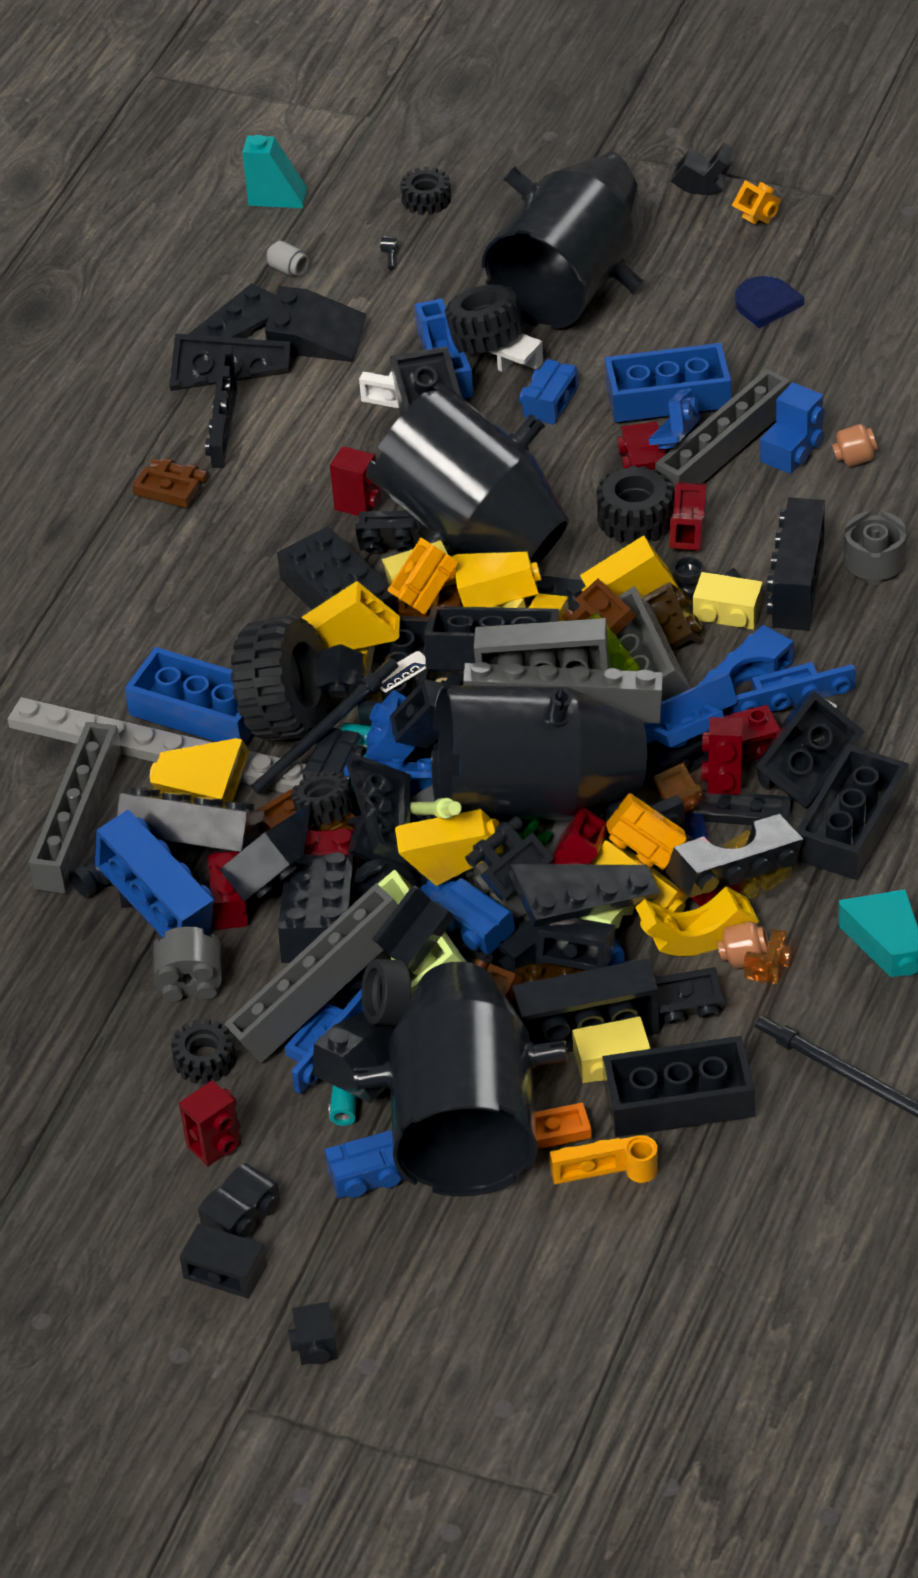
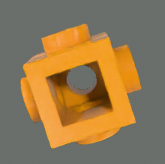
M745 180L732 206L744 212L741 216L742 218L754 224H757L758 220L769 225L771 219L777 214L778 206L782 199L773 195L775 189L762 182H759L758 186Z

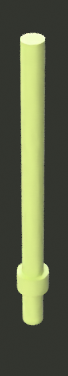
M440 798L435 802H410V815H435L438 818L447 819L459 814L461 811V805L449 798Z

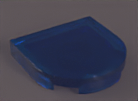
M759 276L745 280L737 287L735 303L737 310L758 328H761L803 306L804 296L781 279Z

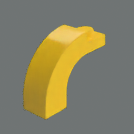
M727 886L705 905L687 912L668 911L647 899H644L635 907L642 920L640 921L642 929L649 936L653 937L658 950L674 956H693L718 949L717 942L723 940V931L726 927L748 921L755 922L756 924L759 922L748 898Z

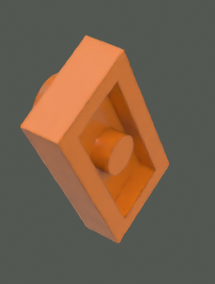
M583 1102L535 1112L538 1149L592 1138L591 1127Z

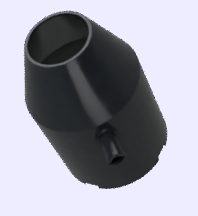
M594 157L547 174L538 183L536 181L533 183L516 166L504 177L503 180L522 195L521 199L523 202L486 247L482 257V268H485L488 277L485 281L487 285H505V287H510L515 292L523 322L536 327L540 323L552 325L551 329L563 328L574 323L580 317L609 277H614L631 294L641 285L643 279L625 264L626 261L624 260V257L631 249L634 238L638 186L632 173L623 164L608 157Z
M444 383L434 385L433 388L437 391L430 396L424 392L406 409L388 431L378 446L382 453L377 462L371 460L366 473L367 479L429 529L428 533L430 535L425 539L429 543L441 540L444 547L449 545L456 552L462 554L527 552L530 562H537L538 565L557 544L569 523L565 511L535 456L528 451L529 444L546 426L539 419L536 420V416L530 414L515 434L511 433L508 435Z
M442 685L439 689L432 730H439L438 749H431L434 802L440 798H449L461 805L460 813L481 809L491 819L495 818L496 820H511L514 816L520 820H570L575 817L580 809L586 808L592 811L624 798L630 793L639 792L643 787L647 767V738L645 726L641 718L570 687Z
M448 962L431 968L420 979L390 1038L389 1061H385V1065L354 1068V1081L357 1091L381 1086H388V1089H390L393 1159L396 1168L406 1180L413 1185H416L418 1181L431 1186L432 1192L440 1195L458 1197L483 1195L512 1185L516 1182V1176L525 1168L530 1170L538 1153L532 1070L537 1069L538 1065L567 1063L566 1042L564 1039L556 1042L533 1044V1041H530L525 1025L487 970L468 962Z

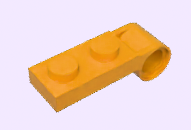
M639 1135L623 1139L599 1140L591 1144L564 1147L560 1150L550 1151L551 1175L554 1185L625 1170L627 1176L632 1181L638 1183L649 1182L658 1173L657 1144L652 1138Z

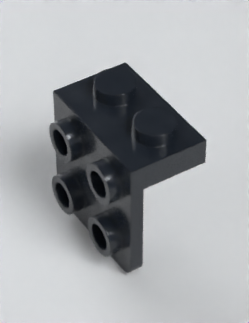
M406 510L359 512V523L355 524L359 549L365 550L367 553H380L388 549H395L397 552L402 553L412 550L421 538V523Z

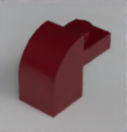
M675 483L674 514L670 522L669 548L701 549L706 526L707 484Z

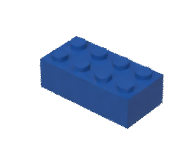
M721 343L604 357L605 385L614 422L669 416L668 401L680 390L692 389L693 397H696L698 400L699 412L719 410L731 399V378Z
M154 647L125 687L128 711L131 716L215 742L237 738L243 740L246 744L252 735V730L246 727L244 717L240 716L237 709L238 703L234 699V685L231 682V669Z
M128 809L97 829L95 866L162 938L165 937L166 931L178 927H198L203 929L204 935H210L214 903L212 893L206 886H200L192 877L189 868L183 862L179 863L171 855L170 849L164 841L157 840L150 833L148 825L142 818H136Z

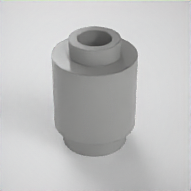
M277 241L267 251L269 266L292 277L304 275L309 267V256L303 250L284 241Z

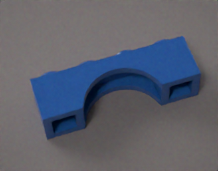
M443 299L414 304L416 331L423 349L429 350L448 346L461 396L463 399L473 397L472 370L465 353H458L457 348L454 346L445 316L446 306Z
M762 625L754 634L748 635L741 646L735 651L730 652L717 668L710 670L705 679L698 685L722 674H728L731 676L733 687L736 688L738 685L752 680L753 677L787 669L794 661V641ZM732 706L722 710L724 716L732 714Z

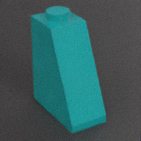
M247 135L242 156L248 205L303 208L307 195V186L276 138L273 136Z
M905 889L839 900V927L891 978L918 973V926Z

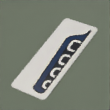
M416 651L397 662L399 667L382 682L383 686L380 689L383 692H388L425 670V656L421 652Z

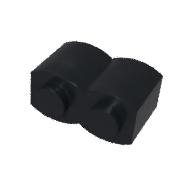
M247 1163L240 1165L228 1176L222 1186L213 1190L198 1208L200 1223L208 1227L221 1228L227 1233L236 1236L249 1237L255 1229L256 1222L263 1219L266 1215L273 1214L280 1202L278 1183Z

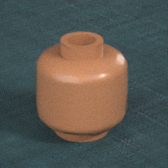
M856 424L838 431L836 434L837 443L832 444L837 461L844 460L846 466L850 468L872 461L875 457V451L879 450L871 427L866 429L863 424Z
M752 921L726 927L723 931V940L717 942L721 960H728L735 969L759 965L764 962L766 954L770 953L769 941L764 927H758Z

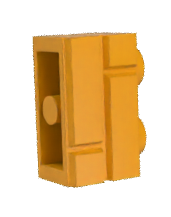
M420 538L387 591L425 615L428 609L430 610L432 606L437 604L439 592L444 584L454 578L456 573L455 567L458 561L428 541Z
M631 793L626 796L606 824L608 833L611 834L609 839L622 849L629 846L637 852V859L650 868L655 864L662 870L665 869L670 861L673 847L684 844L687 838L681 827Z

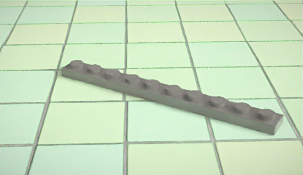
M22 697L8 717L9 728L76 744L86 722L117 725L121 754L152 762H157L160 752L213 743ZM250 751L240 783L252 785L280 758ZM295 762L267 789L285 793L295 785H299V782L303 780L302 772L306 764Z

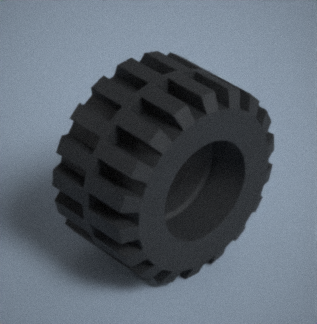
M489 284L468 289L455 296L454 299L449 301L448 306L445 307V316L454 346L463 352L483 353L496 350L514 341L523 331L524 324L516 294L510 287H505V285Z
M635 465L625 469L621 467L616 472H609L606 474V478L600 480L596 490L597 520L601 531H605L606 536L609 538L615 537V541L618 542L627 541V544H631L643 535L647 540L651 539L654 541L659 538V535H664L668 531L673 515V490L671 482H668V478L665 475H660V471L656 469L649 470V467L646 466L639 468Z

